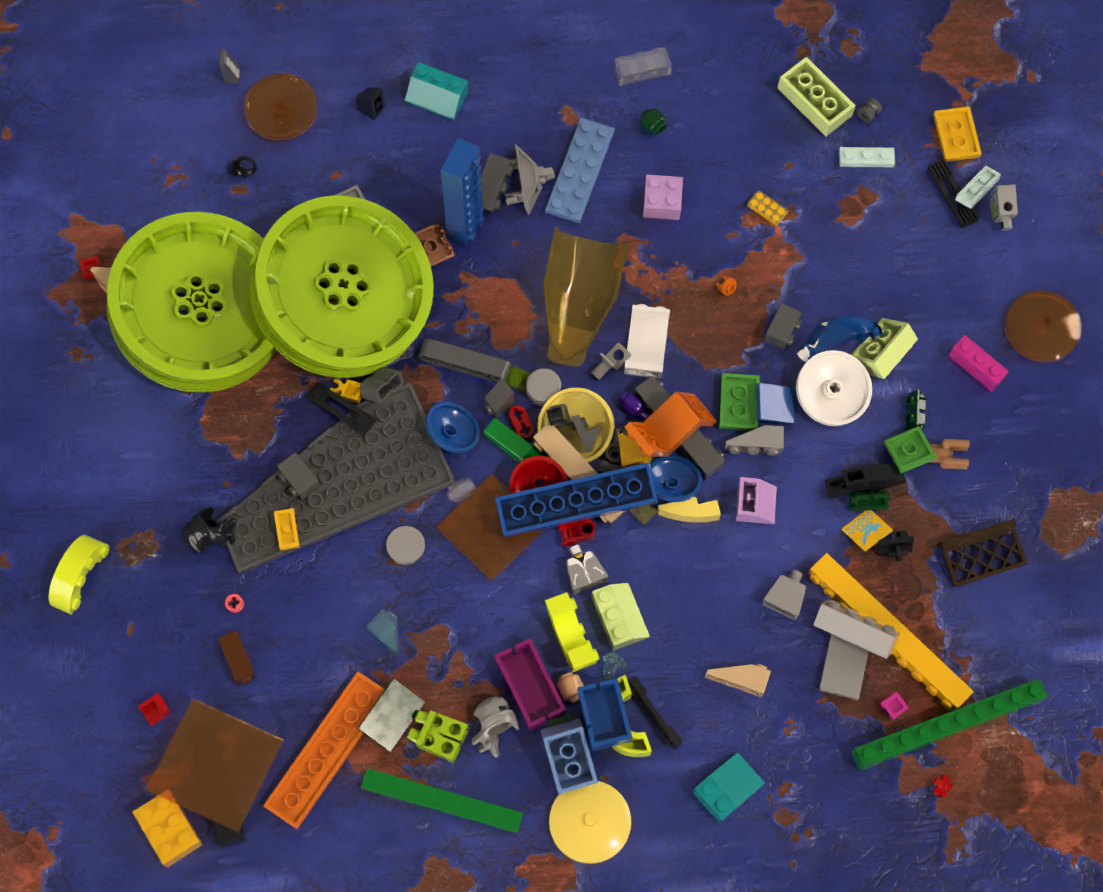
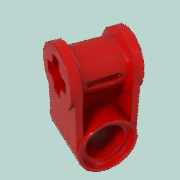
M590 519L558 526L563 540L561 542L563 547L593 540L596 535V525ZM584 527H590L592 528V531L590 533H584L582 529Z

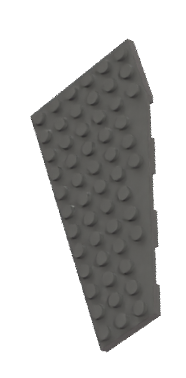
M411 383L391 393L389 398L382 403L367 400L357 405L358 408L373 416L377 421L376 423L374 422L371 429H368L369 432H366L365 436L340 420L299 454V457L318 479L321 486L304 500H301L299 496L295 498L289 490L291 486L288 482L283 483L277 475L279 473L278 470L263 482L261 487L218 520V522L226 523L233 517L236 519V524L233 527L235 542L231 545L227 540L226 544L239 574L456 484L440 446L432 440L427 431L426 415ZM351 411L347 416L353 419L356 414ZM293 508L300 547L280 551L274 512Z

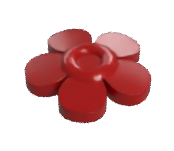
M943 774L941 778L936 777L933 781L934 785H936L933 788L934 795H940V797L945 798L948 795L947 790L952 789V782L949 781V776Z

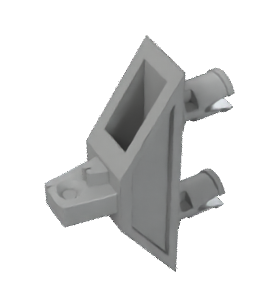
M515 144L517 156L511 162L514 170H519L522 189L519 192L505 194L507 198L506 203L510 205L523 202L529 216L540 194L542 184L546 183V180L555 178L552 167H538Z

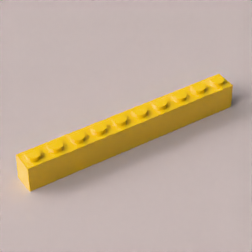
M826 553L808 572L810 580L816 585L819 584L824 589V593L829 598H834L840 603L841 607L854 609L858 612V615L872 617L877 621L876 623L883 626H892L896 632L900 633L892 654L903 668L907 667L912 672L911 675L915 680L926 685L927 691L941 700V704L946 709L957 710L974 692L830 555Z

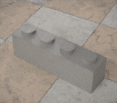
M834 600L825 601L821 604L814 622V626L886 659L892 654L900 634L892 626L878 624L874 618L858 615L856 610L851 608L845 609Z

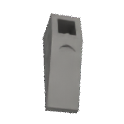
M764 425L725 442L724 451H729L731 454L748 452L750 455L767 453L769 456H777L782 453L784 448V426Z

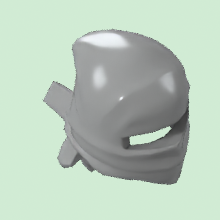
M502 697L485 699L473 713L480 720L481 730L472 738V744L475 745L480 742L481 745L478 746L479 752L490 750L495 758L499 756L498 734L512 726L517 731L520 729L513 710L508 709L509 705Z

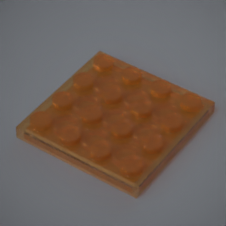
M492 474L437 526V529L491 581L545 530L542 529L507 538L503 536L495 497L508 495L511 492Z

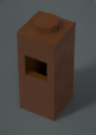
M237 630L219 637L218 640L235 682L238 685H247L253 682L256 674Z

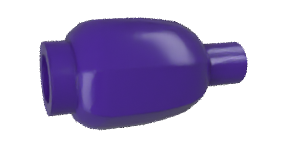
M624 392L619 398L622 408L631 415L641 416L645 420L651 415L645 410L644 402L635 394Z

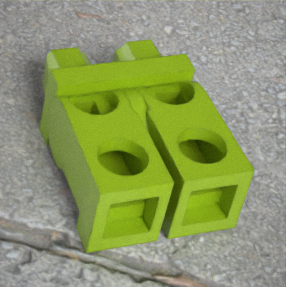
M431 710L429 713L419 711L415 721L424 726L421 731L411 728L407 738L415 743L417 748L437 755L454 764L461 749L460 744H463L469 731L468 724Z

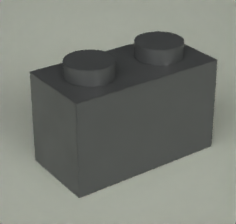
M781 303L765 335L764 342L782 350H785L787 345L791 346L795 337L792 334L795 329H799L803 321L800 319L802 312Z
M296 452L277 465L279 470L277 475L283 483L288 482L291 486L289 490L295 498L299 496L301 500H304L321 487L318 479Z

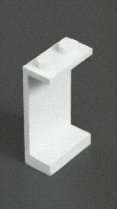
M644 304L633 305L627 351L631 353V357L625 362L624 374L662 378L670 309L661 306L655 308L648 307Z

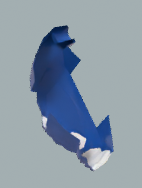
M842 315V318L818 324L812 330L807 342L801 345L797 354L801 360L807 362L816 354L828 351L852 338H855L861 344L869 336L872 340H875L876 336L883 335L882 329L874 321L859 315Z

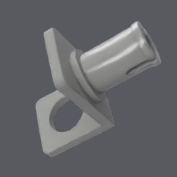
M617 343L606 356L602 352L600 353L603 357L602 362L591 373L601 380L610 368L618 370L631 357V353L620 343ZM615 351H623L624 357L622 360L614 359Z

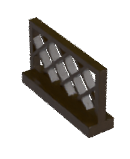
M1014 519L937 543L938 550L942 552L953 587L1028 564L1015 529L1017 525ZM1011 533L1013 538L1011 546L1001 542L1005 534ZM990 539L997 543L993 552L984 548L986 540ZM970 545L978 548L975 558L965 553ZM999 545L1009 549L1005 558L996 554ZM955 551L961 554L957 563L949 559L947 552ZM981 551L991 555L987 564L978 560ZM1012 551L1019 555L1020 563L1014 564L1008 560ZM963 556L973 561L969 570L960 566ZM994 557L1003 561L1001 568L998 570L990 566ZM975 563L985 567L982 575L972 572ZM958 568L967 573L965 579L957 582L955 576Z

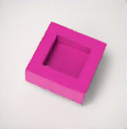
M898 692L880 703V706L891 720H894L909 709Z

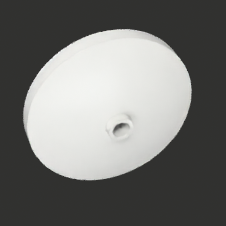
M830 350L816 354L803 365L797 377L796 393L801 407L813 420L827 426H843L855 421L865 412L872 397V383L868 371L857 358L842 351Z

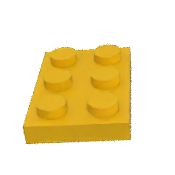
M970 107L934 111L933 116L943 157L946 162L980 158L982 153Z

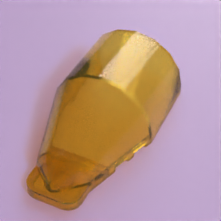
M554 227L543 279L549 336L547 356L551 362L571 367H578L584 363L588 347L617 300L629 243L615 244L589 240L564 233L559 230V227Z

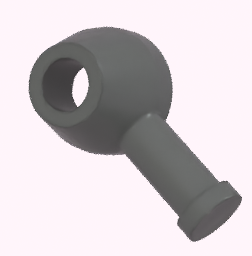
M615 428L612 445L608 446L605 453L607 460L613 464L621 462L618 434L622 433L620 428ZM616 454L618 458L613 459L611 456Z

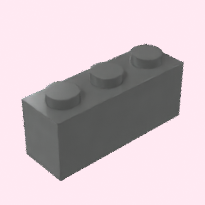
M492 153L489 154L482 173L481 182L483 185L481 189L483 191L482 200L484 202L482 207L484 212L494 215L495 210L498 211L500 208L501 200L499 199L501 194L506 192L508 185L506 181L508 176L511 177L514 166H512L510 159Z

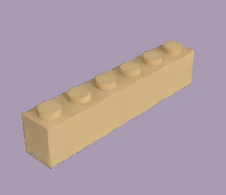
M548 423L533 436L535 440L534 446L540 452L544 450L548 455L547 457L558 462L564 469L567 479L574 480L597 474L555 426H550ZM626 511L600 516V519L605 524L607 522L613 524Z

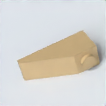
M751 664L709 669L706 672L705 678L762 697L771 671L767 670V667L764 665Z

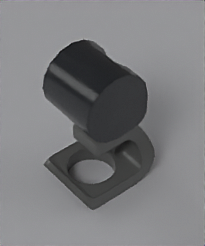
M566 404L551 406L547 410L550 426L559 428L571 424Z

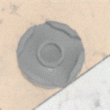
M398 527L388 536L386 543L387 552L397 564H413L424 554V537L414 527Z

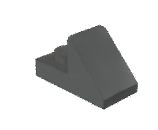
M579 414L571 417L586 452H593L602 426L587 431L586 428L589 425L585 417L581 418Z

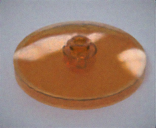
M279 73L264 77L252 86L246 96L244 109L249 125L257 134L270 140L283 141L296 138L311 127L317 115L318 105L312 87L305 80L292 74Z
M1032 291L1020 296L1011 305L1005 319V331L1011 345L1024 357L1038 362H1053L1067 356L1077 345L1081 336V321L1074 306L1064 297L1049 291Z

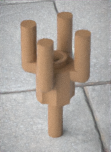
M944 439L942 444H930L936 459L929 463H940L942 469L967 470L969 459L953 458V451H968L970 440Z

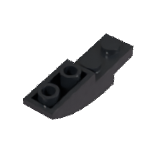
M893 464L850 468L843 470V475L824 480L830 500L866 489L868 493L906 483L904 474H900L897 466Z

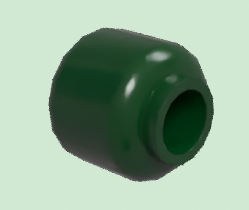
M656 108L646 109L640 116L641 127L650 135H659L667 127L666 117Z

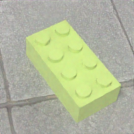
M807 57L779 79L777 88L825 136L852 117L856 105Z

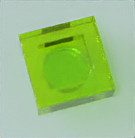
M512 366L510 367L506 383L512 388L525 391L526 381L530 373Z

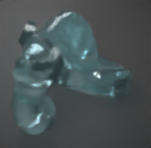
M617 652L606 653L603 656L605 666L602 669L604 671V681L613 679L618 666L620 668H626L627 666L625 660Z

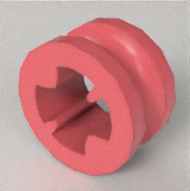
M231 594L226 598L225 606L230 612L237 613L243 609L244 601L239 595ZM233 599H236L237 602H240L236 605V608H233L232 605H229L233 602Z

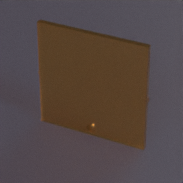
M192 699L171 742H168V747L146 790L239 832L260 788H263V782L284 740Z

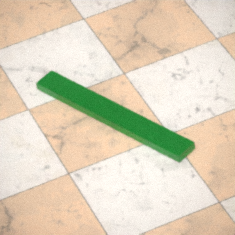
M368 768L361 785L363 790L517 834L523 816L522 812Z

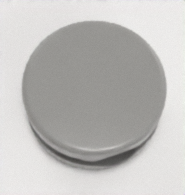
M537 369L529 375L526 381L528 398L539 406H544L554 394L561 391V380L550 369Z

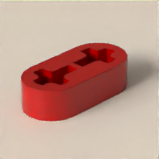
M521 406L512 407L509 411L511 424L519 436L529 441L534 436V428L526 410ZM514 412L521 414L522 421L519 422L518 418L514 417ZM522 425H524L526 430H529L528 435L522 433Z

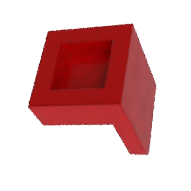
M159 693L138 705L139 710L144 714L151 726L172 714Z

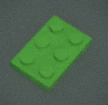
M722 373L719 429L752 431L758 428L756 384L760 383L759 375Z

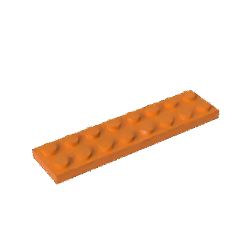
M357 671L263 806L298 830L364 733L358 729V726L382 694L384 688Z

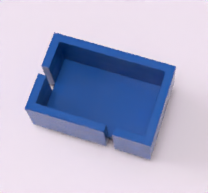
M618 678L599 682V691H596V683L577 688L591 751L630 743L632 741V734Z

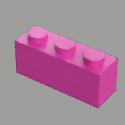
M966 335L952 348L949 354L951 359L991 392L1004 380L1009 372Z

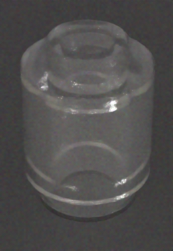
M469 477L462 478L447 487L448 492L446 494L451 502L455 501L458 504L471 496L476 487Z

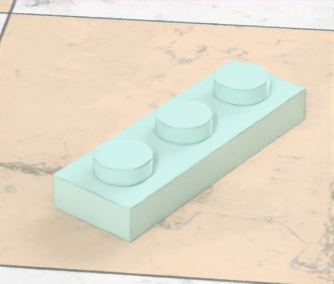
M840 147L839 165L840 167H894V148Z
M985 166L957 194L956 201L971 209L1000 179L1001 174Z

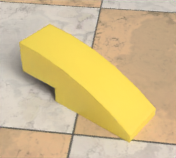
M694 497L683 502L658 505V515L683 522L717 521L721 516L717 500L698 504L697 498Z

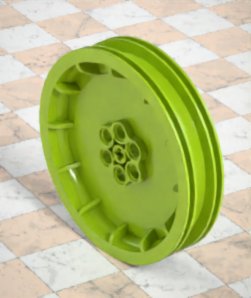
M351 196L319 197L303 202L286 212L276 221L265 236L255 257L250 276L252 309L260 329L272 346L295 365L315 374L335 378H352L368 375L394 362L406 351L423 329L433 300L434 287L430 262L414 232L398 216L386 208L371 201ZM329 267L335 268L337 273L330 272ZM347 269H353L355 275L350 274ZM319 282L325 283L327 288H322ZM357 285L363 286L365 291H360ZM328 299H334L337 304L332 305ZM347 300H352L355 306H350Z
M184 212L169 215L155 220L137 231L117 254L109 274L107 287V315L110 330L118 348L131 365L149 379L163 386L186 392L224 390L236 386L258 373L277 351L260 329L250 298L251 271L255 257L264 239L239 221L207 212ZM192 282H198V283H200L201 285L198 286V287H195V286H193L191 283H192ZM216 289L218 293L213 294L209 290ZM182 292L186 296L178 297L176 294ZM217 306L220 307L222 310L214 311L212 308ZM186 310L188 314L182 315L179 311ZM204 317L206 321L200 322L197 318Z

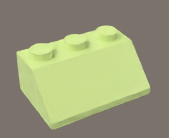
M882 318L877 324L881 327L883 335L876 336L875 340H872L869 336L862 344L858 345L851 355L864 365L869 375L885 379L908 350L912 348L918 338L908 323Z
M628 583L610 584L592 591V600L613 651L650 638Z

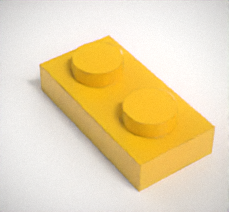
M294 509L275 511L274 516L280 551L299 548L300 544Z

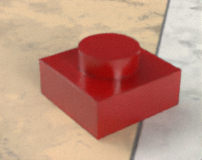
M94 256L80 260L83 278H93L94 275L90 269L92 267H101L99 257Z

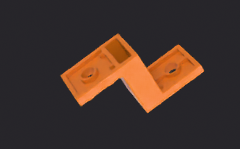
M675 392L643 423L629 422L625 428L628 431L627 435L629 438L640 445L639 449L645 456L668 457L699 427H713L718 421L695 394Z

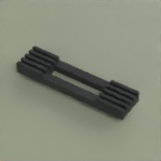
M943 159L929 165L927 169L960 227L965 228L978 222L979 217L974 208L970 209L962 204L963 207L958 209L944 185L943 180L947 179L956 195L961 191L946 160Z
M319 382L306 395L309 401L330 412L364 436L366 432H369L368 429H371L374 422H377L373 416ZM328 398H332L356 415L353 419L326 403L329 401Z
M636 675L629 679L628 684L632 696L638 697L664 734L663 740L668 747L672 745L674 749L682 744V740L671 725L667 726L646 696L647 691Z

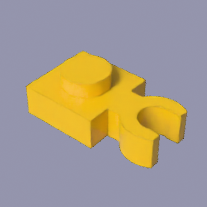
M334 379L335 385L339 386L335 389L330 388V390L347 401L360 402L362 398L359 388L361 383L347 379L346 383L343 384L341 380Z

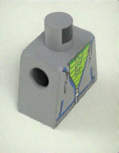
M1015 184L996 186L988 196L992 220L994 223L1000 222L1002 231L1011 230L1012 220L1018 214Z

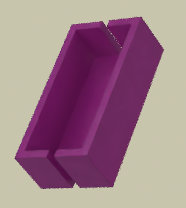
M531 638L514 646L515 655H512L511 648L494 655L495 662L529 732L546 724V719L559 718L566 714L564 704Z

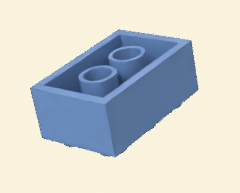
M580 719L540 730L558 794L598 783Z

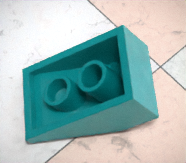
M736 753L701 782L692 793L714 818L721 823L762 787L765 782L741 755Z

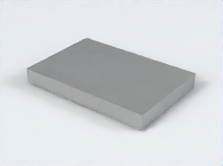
M831 634L819 691L858 700L869 651Z

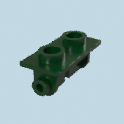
M917 389L907 394L906 430L918 426L923 430V427H925V414L920 413L919 410H926V397L924 393L920 392V389Z
M887 490L849 494L850 511L889 509L888 501H890V494L887 493Z

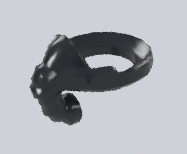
M240 156L232 161L228 166V170L235 176L241 175L246 178L247 175H252L257 171V164L250 157ZM243 160H247L252 163L253 168L245 169L240 164L243 163Z

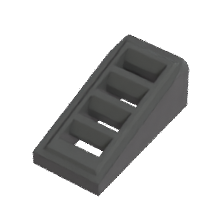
M221 49L219 65L224 82L238 84L240 68L225 49Z

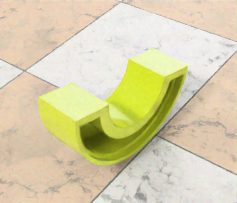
M82 535L70 545L60 560L50 585L49 603L51 606L71 615L74 610L76 611L81 603V587H83L86 581V574L89 570H92L95 563H100L102 558L107 556L109 552L108 544L90 536Z
M566 592L545 600L552 627L570 669L576 672L596 664L597 660H600L597 650L592 648L589 639L585 640L583 635L586 634L582 623H578L575 609H577L574 598L570 599Z
M626 675L618 678L623 702L631 699L632 692ZM631 731L632 741L630 743L611 747L615 751L629 757L650 756L652 752L645 732L636 733Z

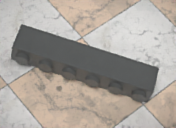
M653 376L634 390V394L644 402L645 409L651 415L672 396L671 393L668 394L664 390L663 383L659 379L656 380ZM698 428L678 449L689 461L696 465L706 481L723 468L725 458L719 450L716 451L713 448L711 440L707 436L704 437L700 432V428Z

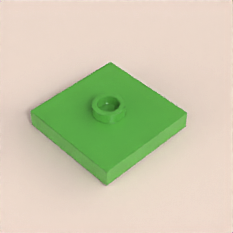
M920 426L884 440V444L900 474L936 459V455Z

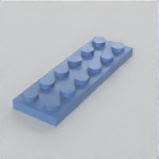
M584 118L580 119L545 213L580 224L613 138L615 128Z

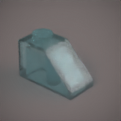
M381 609L366 625L367 630L397 656L399 654L397 617L391 611L386 612L384 609Z

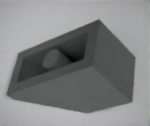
M501 379L485 397L484 408L489 415L493 414L495 418L500 417L514 407V392L504 379Z

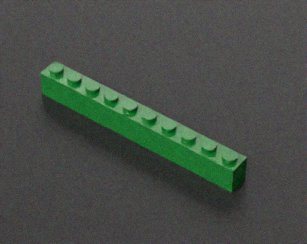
M1039 678L859 746L851 753L859 771L1040 703L1048 695Z

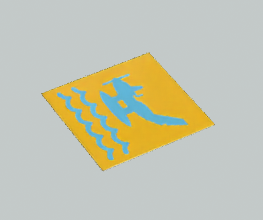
M872 510L864 511L841 529L864 551H867L878 540L883 539L893 531Z

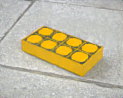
M759 190L747 204L749 208L776 227L788 213V210Z

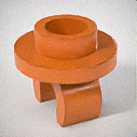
M723 276L724 282L722 284L717 282L716 286L722 294L728 296L735 291L736 280L732 277Z

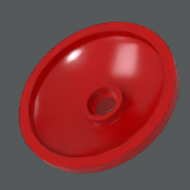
M538 455L531 456L522 460L514 468L510 477V492L513 494L568 481L567 475L562 466L552 458ZM541 479L543 483L537 485L535 481Z

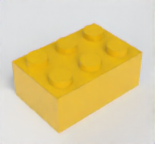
M169 789L133 811L135 818L160 861L167 868L203 845L176 797Z

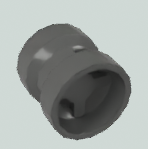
M869 98L865 105L857 110V114L862 121L870 123L874 116L882 111V106L876 99Z

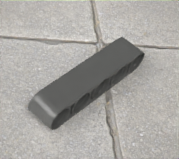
M424 339L418 356L424 362L497 383L501 379L507 382L512 364L506 360L433 339Z

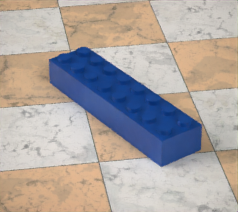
M458 138L441 168L447 239L467 247L470 241H474L477 233L476 229L478 226H482L485 218L483 216L484 208L482 207L484 202L481 189L483 185L481 182L482 165L480 164L481 155L479 147Z
M649 463L495 497L505 538L658 503Z

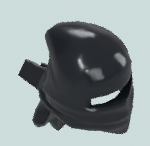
M209 506L202 509L192 517L191 522H187L183 527L184 541L190 548L200 554H204L205 550L214 543L224 548L225 541L228 540L233 545L235 542L233 527L236 524L234 517L226 523L218 522L217 525L212 518L214 508Z

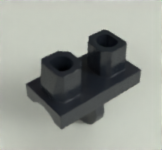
M906 530L898 531L896 538L890 539L888 534L883 539L878 540L877 555L895 557L896 562L902 560V555H908V552L913 551L914 537L909 536Z

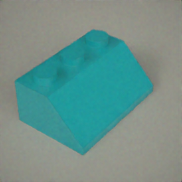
M418 62L410 78L405 102L455 120L468 93V80Z

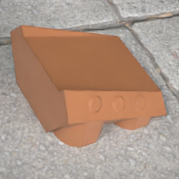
M438 223L414 233L421 242L431 267L455 256L451 244H449L445 237L443 227Z

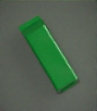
M494 418L484 430V437L519 463L531 456H543L533 445L497 418Z

